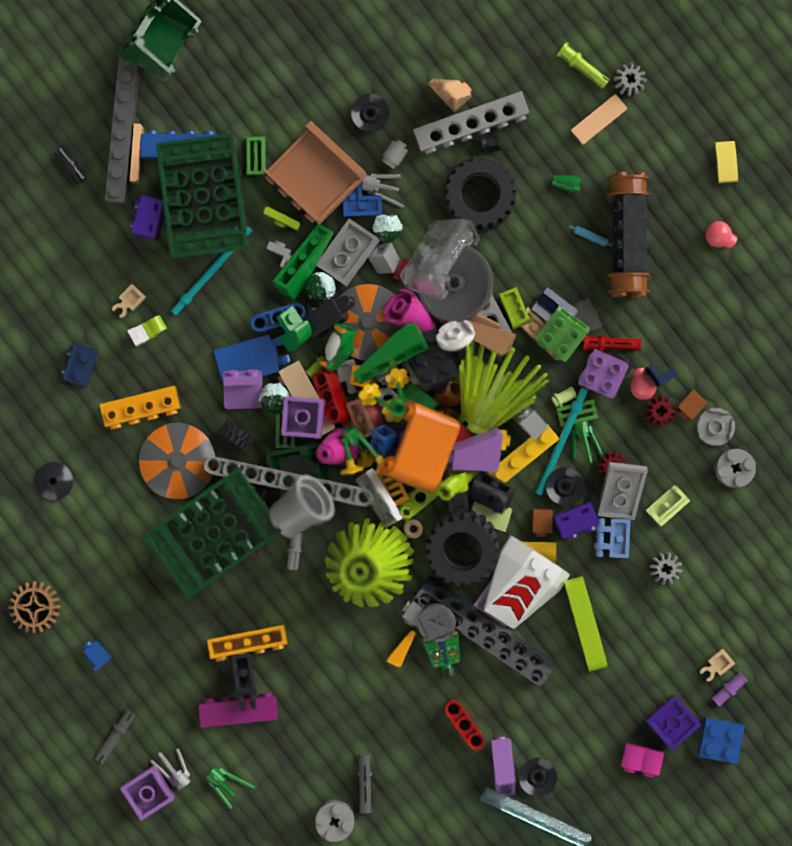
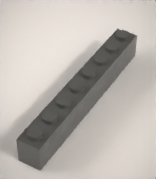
M120 56L105 201L112 204L127 205L140 67L122 59Z

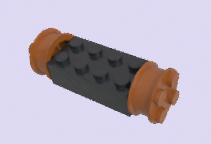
M615 172V174L607 177V180L610 181V193L607 194V197L616 198L615 202H612V213H615V221L612 222V232H615V240L612 241V251H615V259L612 260V270L615 273L608 274L610 278V290L608 293L611 294L612 298H622L623 296H628V294H630V298H642V296L650 293V290H647V277H650V274L645 273L647 272L646 197L650 196L647 193V180H649V177L646 176L645 172H635L634 175H627V172Z

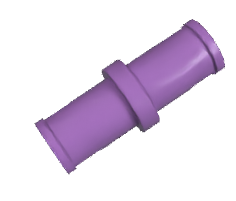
M739 672L728 684L725 683L724 687L712 699L721 707L732 695L735 696V692L748 680Z

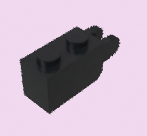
M343 295L339 298L329 297L323 300L322 305L318 308L310 309L302 319L309 322L312 338H323L334 329L335 323H345L349 317L347 311L354 307L356 298L348 295Z
M251 653L232 655L231 665L236 699L239 701L240 711H244L245 708L243 698L249 697L252 710L257 709Z

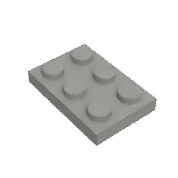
M348 219L316 266L347 287L380 239L351 219Z
M609 462L596 511L597 516L635 520L648 471L647 467Z

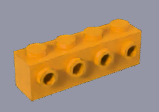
M176 386L99 404L105 427H110L111 430L121 428V424L129 422V425L140 423V419L146 417L148 420L159 418L158 414L166 413V416L177 414V410L181 409Z
M285 625L207 640L210 658H216V662L227 660L229 655L246 654L249 651H254V654L265 652V648L273 647V650L284 649V645L288 644Z

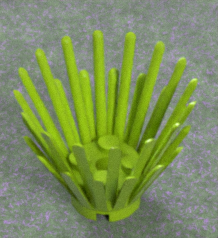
M471 341V347L470 343L467 345L465 371L464 361L461 360V365L459 364L461 414L458 420L461 424L464 420L468 422L466 428L476 434L499 427L535 402L533 400L537 396L532 395L549 381L545 380L539 384L548 375L544 373L516 397L538 372L541 365H536L524 380H516L530 359L526 355L513 374L511 371H508L504 376L503 374L515 352L514 347H511L510 352L507 353L493 382L498 368L497 364H494L497 353L491 352L488 364L484 365L483 368L484 362L482 358L485 346L480 344L478 358L474 356L475 341Z
M364 519L360 541L359 524L354 525L353 522H350L348 524L349 544L344 530L338 531L335 535L342 553L333 542L330 543L328 551L337 562L325 557L326 567L338 573L327 572L326 577L329 578L331 584L338 583L332 589L334 592L340 590L339 594L342 597L344 596L343 600L345 602L349 601L352 593V603L359 607H363L362 595L369 607H378L379 603L372 594L387 604L391 602L393 597L382 589L397 594L404 592L402 590L404 585L386 580H411L412 576L407 575L409 573L408 569L393 570L414 564L413 558L406 560L408 558L406 553L393 558L410 548V544L407 542L398 547L401 544V540L397 539L389 545L401 532L399 529H396L385 540L390 533L389 529L383 531L386 521L380 522L371 539L375 524L369 525L370 519ZM358 566L365 569V575H360L357 572Z

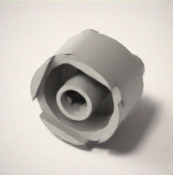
M730 449L721 453L716 459L714 465L715 474L719 482L727 487H743L753 479L756 463L748 452L741 449ZM737 464V468L739 469V471L733 473V468H731V465Z
M338 800L325 802L317 812L315 819L316 829L329 842H337L347 838L354 826V813L351 807ZM332 817L335 819L339 818L337 825L331 823Z

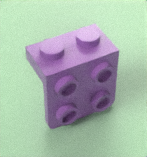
M594 349L593 353L588 357L585 371L583 370L580 374L578 384L587 390L591 389L606 397L614 398L629 366L626 362Z
M262 370L223 371L224 407L226 409L262 407L258 401L259 394L262 392Z

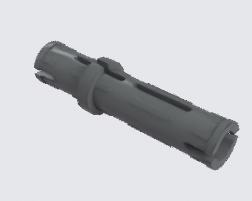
M125 710L118 723L113 725L114 729L102 747L94 756L95 760L99 761L100 759V763H105L123 734L126 735L128 732L127 728L136 717L134 713L131 712L130 714L129 710Z
M358 754L359 813H371L372 771H370V754ZM364 786H366V801L364 798Z

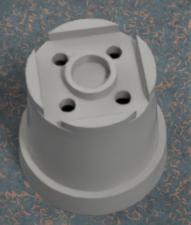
M304 475L297 479L291 485L290 490L272 505V508L269 510V516L275 528L279 527L282 530L280 532L282 535L293 538L314 524H321L330 519L334 513V505L326 488L315 478Z

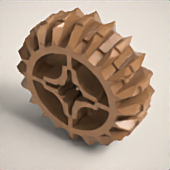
M36 581L32 582V587L29 582H26V589L19 586L18 589L21 593L14 591L13 595L17 598L9 599L10 602L14 603V605L8 606V609H14V612L10 613L9 616L13 617L16 615L17 618L13 620V623L15 624L20 621L19 629L26 625L25 632H29L31 627L33 633H37V627L40 632H44L43 625L48 629L51 628L49 621L56 623V619L53 616H60L59 612H55V609L61 608V605H55V602L60 601V598L53 599L52 596L57 592L49 593L50 585L43 589L44 582H41L39 587H37ZM32 591L29 603L20 604L23 596ZM38 592L47 598L49 604L40 602ZM34 602H36V605H39V607L44 608H39L35 610V612H33V609L31 610V608L26 607L31 606L34 604ZM20 610L29 612L32 622L27 621L22 616ZM42 610H49L48 616L38 623L39 613Z

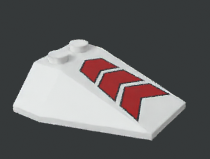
M510 535L499 552L483 610L512 629H515L557 594L570 574Z

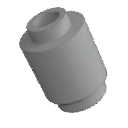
M398 139L396 142L392 140L382 155L383 159L381 161L393 169L396 165L399 166L408 152L405 149L407 145Z

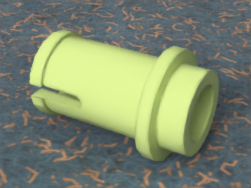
M569 387L558 394L554 393L551 399L555 407H562V404L577 398L574 389Z

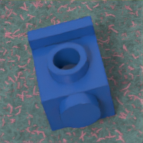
M385 424L371 430L372 439L370 445L376 453L382 457L393 453L398 434Z
M90 640L82 647L83 652L86 654L84 658L89 664L92 665L94 663V671H97L112 658L98 640L94 643Z

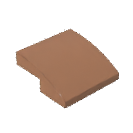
M359 398L347 403L346 407L351 418L347 423H342L343 428L355 426L358 431H361L364 438L372 436L371 430L374 427L366 406L361 404V399Z

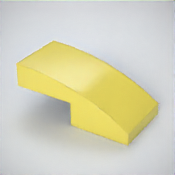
M735 141L715 142L718 182H738Z

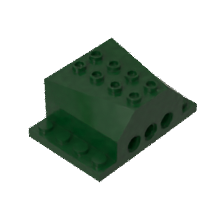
M228 133L156 143L171 259L248 249L246 213L234 134Z
M238 467L143 536L189 599L269 543L282 530L279 527L275 528L269 516V509Z

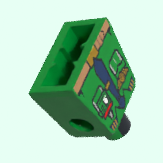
M455 630L450 638L442 642H432V640L423 637L422 641L433 668L441 667L443 677L455 675L452 664L460 662L458 631Z

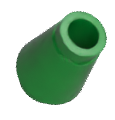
M554 175L552 186L571 194L579 193L582 178H578L577 175Z

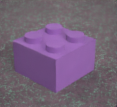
M284 396L281 435L322 438L325 399Z
M155 764L120 788L141 821L173 801L176 797Z

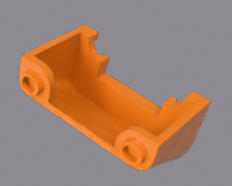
M406 400L404 403L406 409L402 417L409 421L396 458L392 456L385 458L378 473L408 486L433 492L439 486L457 438L460 423L452 417Z

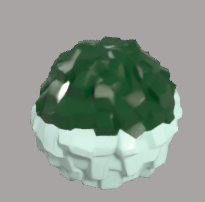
M387 215L376 216L372 226L374 235L382 243L394 242L403 229L397 215H390V217Z
M316 272L310 276L305 286L308 297L314 301L321 302L326 298L333 297L336 290L333 278L324 272Z
M269 383L262 389L258 401L268 412L279 414L284 409V396H288L289 393L280 383Z

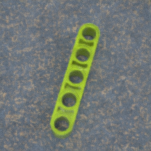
M583 576L566 580L564 585L588 671L606 668L608 665Z

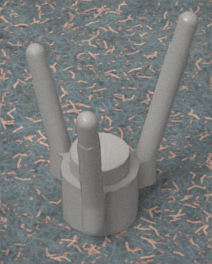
M372 173L371 176L367 175L363 180L362 190L368 191L367 194L381 195L382 200L404 208L403 204L375 192L379 188L399 191L397 187L380 184L378 179L400 178L401 175H378Z
M177 748L176 753L183 772L181 770L176 772L163 754L159 752V757L172 773L171 777L153 760L150 763L152 765L155 764L159 772L173 787L176 786L178 790L189 784L191 781L188 777L191 774L186 768L180 750Z

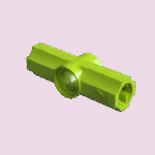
M449 471V478L437 488V495L442 500H449L456 493L467 491L469 489L468 484L481 471Z

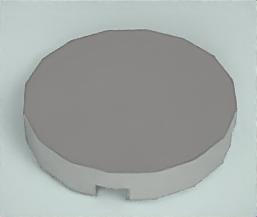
M711 408L699 416L696 424L697 433L704 443L711 446H721L733 437L735 422L726 410Z

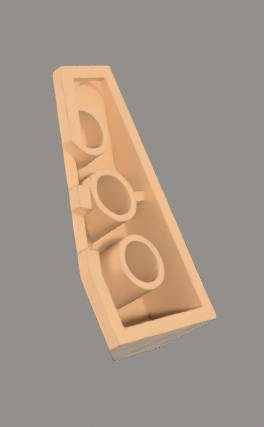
M431 79L429 81V86L454 113L472 96L470 93L472 90L465 82Z

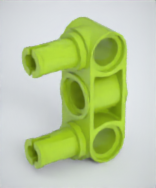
M414 488L407 494L410 500L398 505L397 508L406 522L438 496L437 489L433 492H427ZM418 492L426 494V498L423 501L415 499V495Z

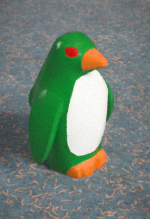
M335 323L334 329L327 338V345L325 347L326 357L324 360L319 361V364L327 372L336 371L354 353L353 339L358 333L357 330Z

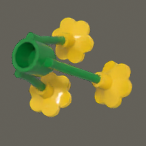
M392 368L390 373L386 374L385 380L388 382L389 388H397L398 398H392L387 402L380 399L381 392L378 390L379 387L375 383L371 385L365 384L363 390L359 392V398L364 406H373L376 402L384 406L382 413L385 415V419L388 422L394 421L398 423L402 420V414L406 409L403 403L405 398L403 397L402 388L409 382V376L405 369Z
M350 426L343 430L342 435L344 438L341 441L345 448L347 468L341 470V475L361 471L363 467H370L373 462L378 463V467L375 470V474H377L384 458L376 453L363 437L361 431H358L355 426ZM360 441L368 448V452L366 449H363ZM348 444L350 446L357 445L360 450L361 457L357 459V466L354 464V460L351 459Z

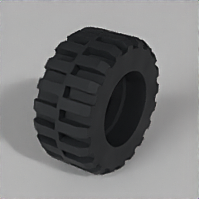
M472 157V159L461 161L448 174L443 190L444 206L450 218L457 225H461L469 231H489L500 226L510 216L516 202L517 189L512 174L510 175L508 169L499 164V161L490 160L489 157ZM485 177L495 184L498 198L491 209L485 212H475L464 204L462 189L471 178Z
M471 510V513L448 512V515L445 516L443 514L440 516L438 521L432 525L425 545L426 559L429 560L428 565L430 569L435 570V575L438 578L442 576L444 582L448 584L450 581L455 582L454 586H460V583H465V586H471L472 582L475 581L477 584L482 581L483 577L487 578L491 570L496 566L500 549L499 535L494 530V525L491 521L487 522L484 515L478 516L476 511ZM457 532L469 533L480 542L481 552L474 561L468 563L456 562L445 552L446 539L451 534Z

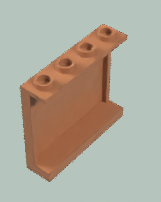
M310 121L306 125L307 130L268 170L264 168L263 171L266 174L264 178L271 185L275 183L279 187L278 191L285 198L289 196L293 200L291 204L297 210L302 209L306 212L304 216L311 223L315 221L320 225L367 177V174L323 131Z

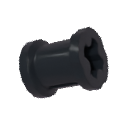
M481 135V153H484L486 150L501 151L500 135L492 137Z

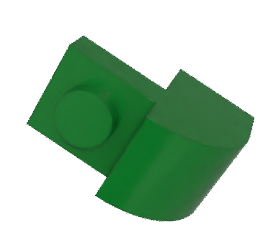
M293 306L288 307L276 317L285 330L278 337L288 352L296 350L310 339L312 331L307 320L302 321Z
M410 380L402 388L403 397L405 398L404 402L406 400L412 401L432 410L438 404Z

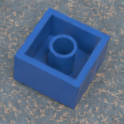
M704 717L697 755L699 757L738 764L745 726L740 723Z

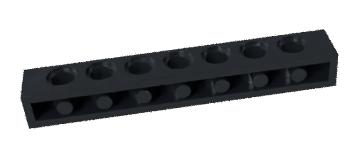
M429 575L413 599L416 603L424 608L431 604L446 606L455 616V629L537 686H542L556 664L554 660Z

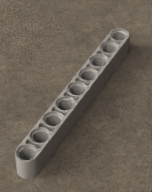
M210 457L204 463V468L208 473L223 477L230 474L229 466L235 464L249 482L284 490H290L291 486L285 485L284 481L287 476H291L294 482L301 476H304L220 457ZM212 460H216L219 464L216 471L210 468ZM250 468H254L256 471V476L253 479L247 475V471ZM268 472H272L275 475L272 483L266 480ZM315 478L322 485L329 484L331 486V493L329 495L332 500L360 506L370 505L374 500V494L370 489ZM343 488L350 490V497L347 499L341 496ZM362 492L369 494V500L366 503L360 500Z

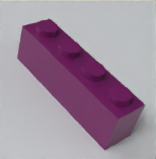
M272 692L260 693V697H255L257 709L253 710L250 705V697L243 698L245 703L244 711H240L239 701L234 699L233 696L222 697V701H214V698L203 699V703L198 704L201 728L278 720L277 697L272 695Z

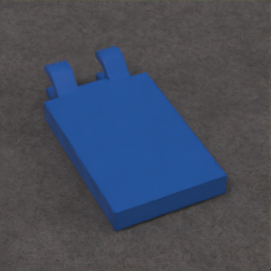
M266 335L214 350L222 381L223 371L262 370V377L279 372L278 366L291 363L289 355L278 358L276 347L284 344L279 337L271 340L270 336Z

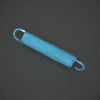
M580 226L575 228L574 233L583 236L604 247L606 244L608 245L609 239Z

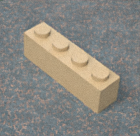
M299 361L279 371L281 376L277 378L283 387L287 386L290 392L288 397L319 399ZM325 413L322 436L336 429L335 425L326 419Z

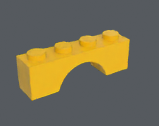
M548 425V428L535 440L530 437L499 462L498 472L487 471V473L506 483L559 440L558 436Z

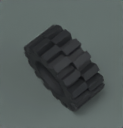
M228 419L219 430L222 435L246 452L256 440Z

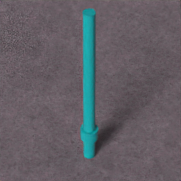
M247 226V236L253 231L249 226ZM234 251L223 252L189 291L181 295L180 301L171 309V312L177 315L185 305H189L192 302L193 296Z
M584 388L580 389L576 400L572 402L571 412L535 491L538 495L542 496L546 488L547 479L553 472L578 412H581L584 406L582 403L588 392Z

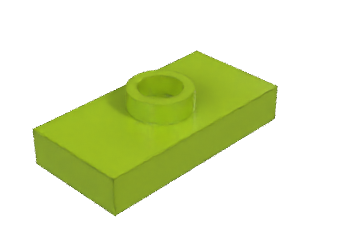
M266 207L263 212L265 216L275 220L274 224L282 228L288 226L299 231L301 227L300 222L270 207Z
M517 287L499 294L513 329L531 322Z

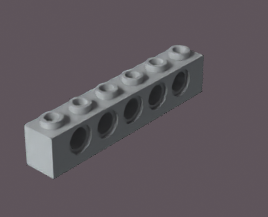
M520 91L413 129V133L420 153L425 152L428 155L436 152L438 147L448 148L455 145V141L461 140L465 142L472 139V135L479 133L481 136L490 133L492 128L502 129L509 126L508 123L514 120L516 123L524 121L530 112L523 93ZM505 107H510L513 110V114L506 116L502 110ZM491 113L495 116V120L487 122L484 116ZM469 120H475L477 127L470 129L466 123ZM451 126H456L459 129V133L451 135L448 129ZM434 132L441 135V139L437 142L430 138Z

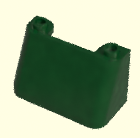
M154 0L141 14L119 50L118 55L122 59L160 77H170L176 70L174 67L175 62H173L185 40L189 37L193 38L198 33V26L201 20L179 0Z
M321 444L266 453V465L268 468L330 481L328 465L322 463L317 457V449ZM291 476L285 478V485L290 487L294 483ZM324 484L323 486L330 494L331 486L329 484ZM280 489L281 497L289 490ZM332 500L334 505V513L333 516L328 520L334 519L336 515L334 500Z

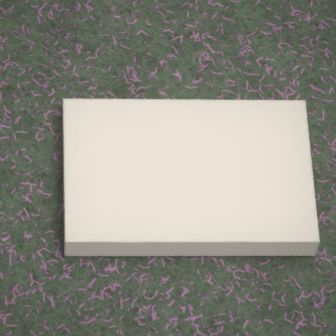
M373 468L356 479L359 487L370 489L373 492L374 500L371 506L379 519L386 521V528L404 518ZM363 492L366 498L369 500V494L367 492Z

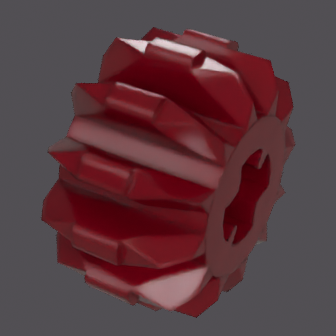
M660 395L658 402V399L654 396L652 397L654 404L650 401L646 403L651 409H644V412H650L651 415L645 418L646 420L653 418L650 423L652 426L656 421H658V428L662 427V421L665 426H669L667 419L672 422L675 421L671 414H677V411L671 410V408L675 407L676 404H668L671 401L670 397L664 402V395ZM660 406L665 409V414H662L661 417L658 416L659 413H656V409H660Z
M609 451L606 452L608 459L600 456L604 464L597 463V466L603 467L602 470L598 471V474L605 472V475L602 477L603 480H605L609 462L629 463V460L621 461L625 456L623 453L618 458L617 451L613 452V457H611Z

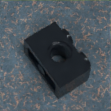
M482 471L474 479L468 498L502 515L510 507L516 488Z

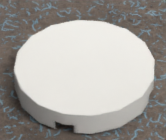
M466 320L464 322L451 321L440 328L436 339L439 347L443 350H457L465 347L473 340L475 331L472 324Z

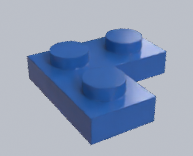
M361 182L343 200L344 217L382 215V196H362Z

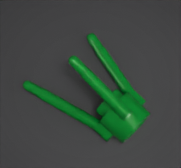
M588 421L573 424L574 429L571 430L572 458L576 459L577 436L578 439L583 438L590 464L592 463L587 437L591 436L599 455L604 456L593 433L592 426H589Z
M215 767L206 777V780L209 781L208 784L216 791L227 807L232 809L231 804L218 788L220 786L231 797L235 796L223 783L226 779L224 775L251 789H254L255 786L228 773L222 767L220 770Z

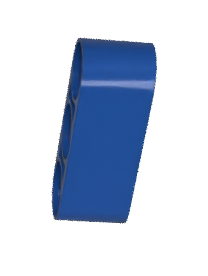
M290 304L255 315L251 320V326L256 332H266L282 327L280 323L273 321V316L276 313H282L291 306L294 308L298 307L302 309V315L300 316L302 319L305 317L306 312L301 304ZM259 318L265 320V326L261 329L255 327V321Z

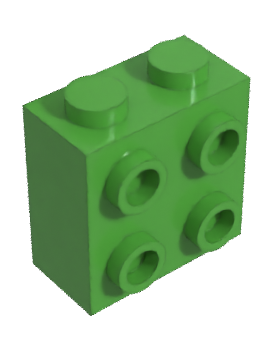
M559 305L534 340L537 341L538 346L542 349L551 351L557 360L566 362L589 332L590 327Z

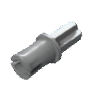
M303 533L290 538L289 549H287L289 551L287 569L289 570L298 569L300 552L302 553L301 541Z

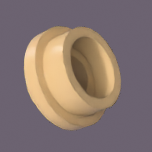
M413 519L405 523L404 533L407 537L415 539L422 534L423 527L419 521ZM410 526H416L417 531L415 533L410 532Z

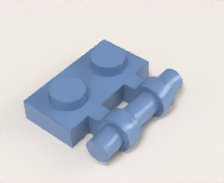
M597 518L599 524L595 529L597 537L596 543H594L596 556L603 557V550L609 549V557L629 558L631 520L611 519L610 526H605V518ZM604 532H610L609 544L604 543Z

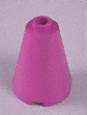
M409 289L399 290L401 293L398 295L393 294L384 308L385 320L390 324L403 328L405 325L415 322L422 333L430 331L436 326L435 320L416 295Z
M337 428L327 434L317 449V457L322 463L347 466L345 448L341 441L344 438L342 431L346 428ZM348 444L351 459L355 462L360 450L357 445L350 446Z

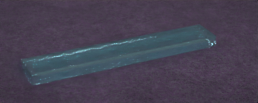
M487 787L481 795V801L576 845L587 846L591 840V835Z

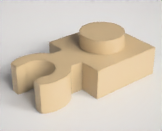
M131 284L119 296L122 302L115 304L112 310L115 312L117 308H122L123 312L119 317L124 318L127 314V309L130 308L134 311L146 296Z
M722 648L707 660L711 665L709 667H702L699 672L702 674L704 671H709L710 675L706 678V681H711L714 678V673L717 672L721 676L735 663Z

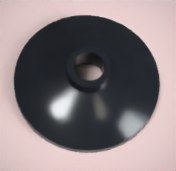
M376 94L360 96L354 102L351 110L355 125L366 132H375L383 128L388 122L390 114L387 102ZM373 111L374 116L368 117L367 112Z
M58 462L47 463L36 473L35 487L38 493L45 499L60 500L70 493L73 487V476L65 465ZM51 478L56 479L55 485L50 484Z
M558 468L547 479V494L556 504L563 506L572 505L584 493V480L579 472L572 468ZM562 483L568 484L567 490L561 488Z
M533 758L525 762L521 767L519 782L523 790L529 795L536 797L545 796L555 788L557 772L553 764L548 760ZM536 773L541 774V778L539 780H536L534 778V775Z

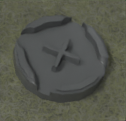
M431 604L423 608L419 614L417 626L424 638L432 640V642H442L453 634L456 620L452 611L446 606Z

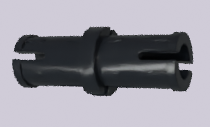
M64 147L58 149L60 152L56 151L54 155L64 166L65 172H69L77 185L82 183V180H85L87 176L77 166V161L70 157Z

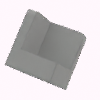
M391 243L377 244L368 256L378 274L394 273L400 262V258Z

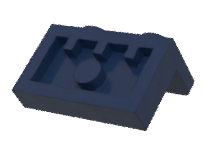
M77 343L70 346L67 357H70L68 364H64L61 375H64L63 379L87 387L98 350Z

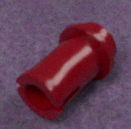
M402 257L395 272L391 273V278L398 283L405 281L404 277L413 263Z

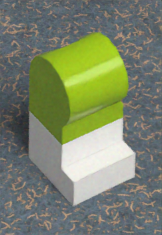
M159 315L128 330V333L134 344L139 347L167 330V327Z

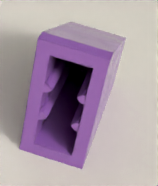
M494 428L454 443L448 459L452 470L498 472L503 438L500 429Z
M498 737L495 740H491L496 796L515 795L511 739Z

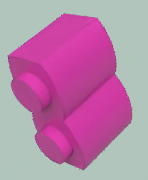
M625 743L621 767H624L626 772L635 773L636 770L642 771L644 776L654 778V775H659L664 752L632 743Z

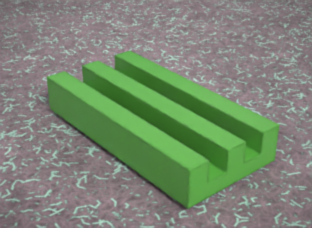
M246 137V175L266 176L263 171L264 168L266 169L265 137ZM250 141H254V171H250ZM258 141H261V171H258Z
M594 399L582 403L584 406L591 404V408L578 412V415L593 412V415L575 419L574 424L598 418ZM571 405L556 408L561 427L566 423L563 421V418H567L570 414H562L561 411L571 409Z
M282 410L279 414H276L275 448H295V436H291L290 445L287 444V435H283V444H280V414H283Z

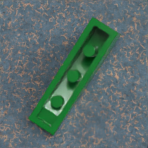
M317 224L272 281L280 294L292 301L295 300L314 271L334 234L333 231Z
M414 322L405 325L353 373L356 380L362 384L427 350L428 345L419 327Z

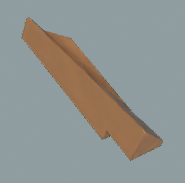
M428 311V313H429L433 318H435V319L441 321V322L444 323V324H447V323L451 322V321H446V320L440 319V318L434 316L433 314H431V313ZM479 313L466 320L472 324L475 331L474 341L499 355L510 352L516 334L501 330V324Z

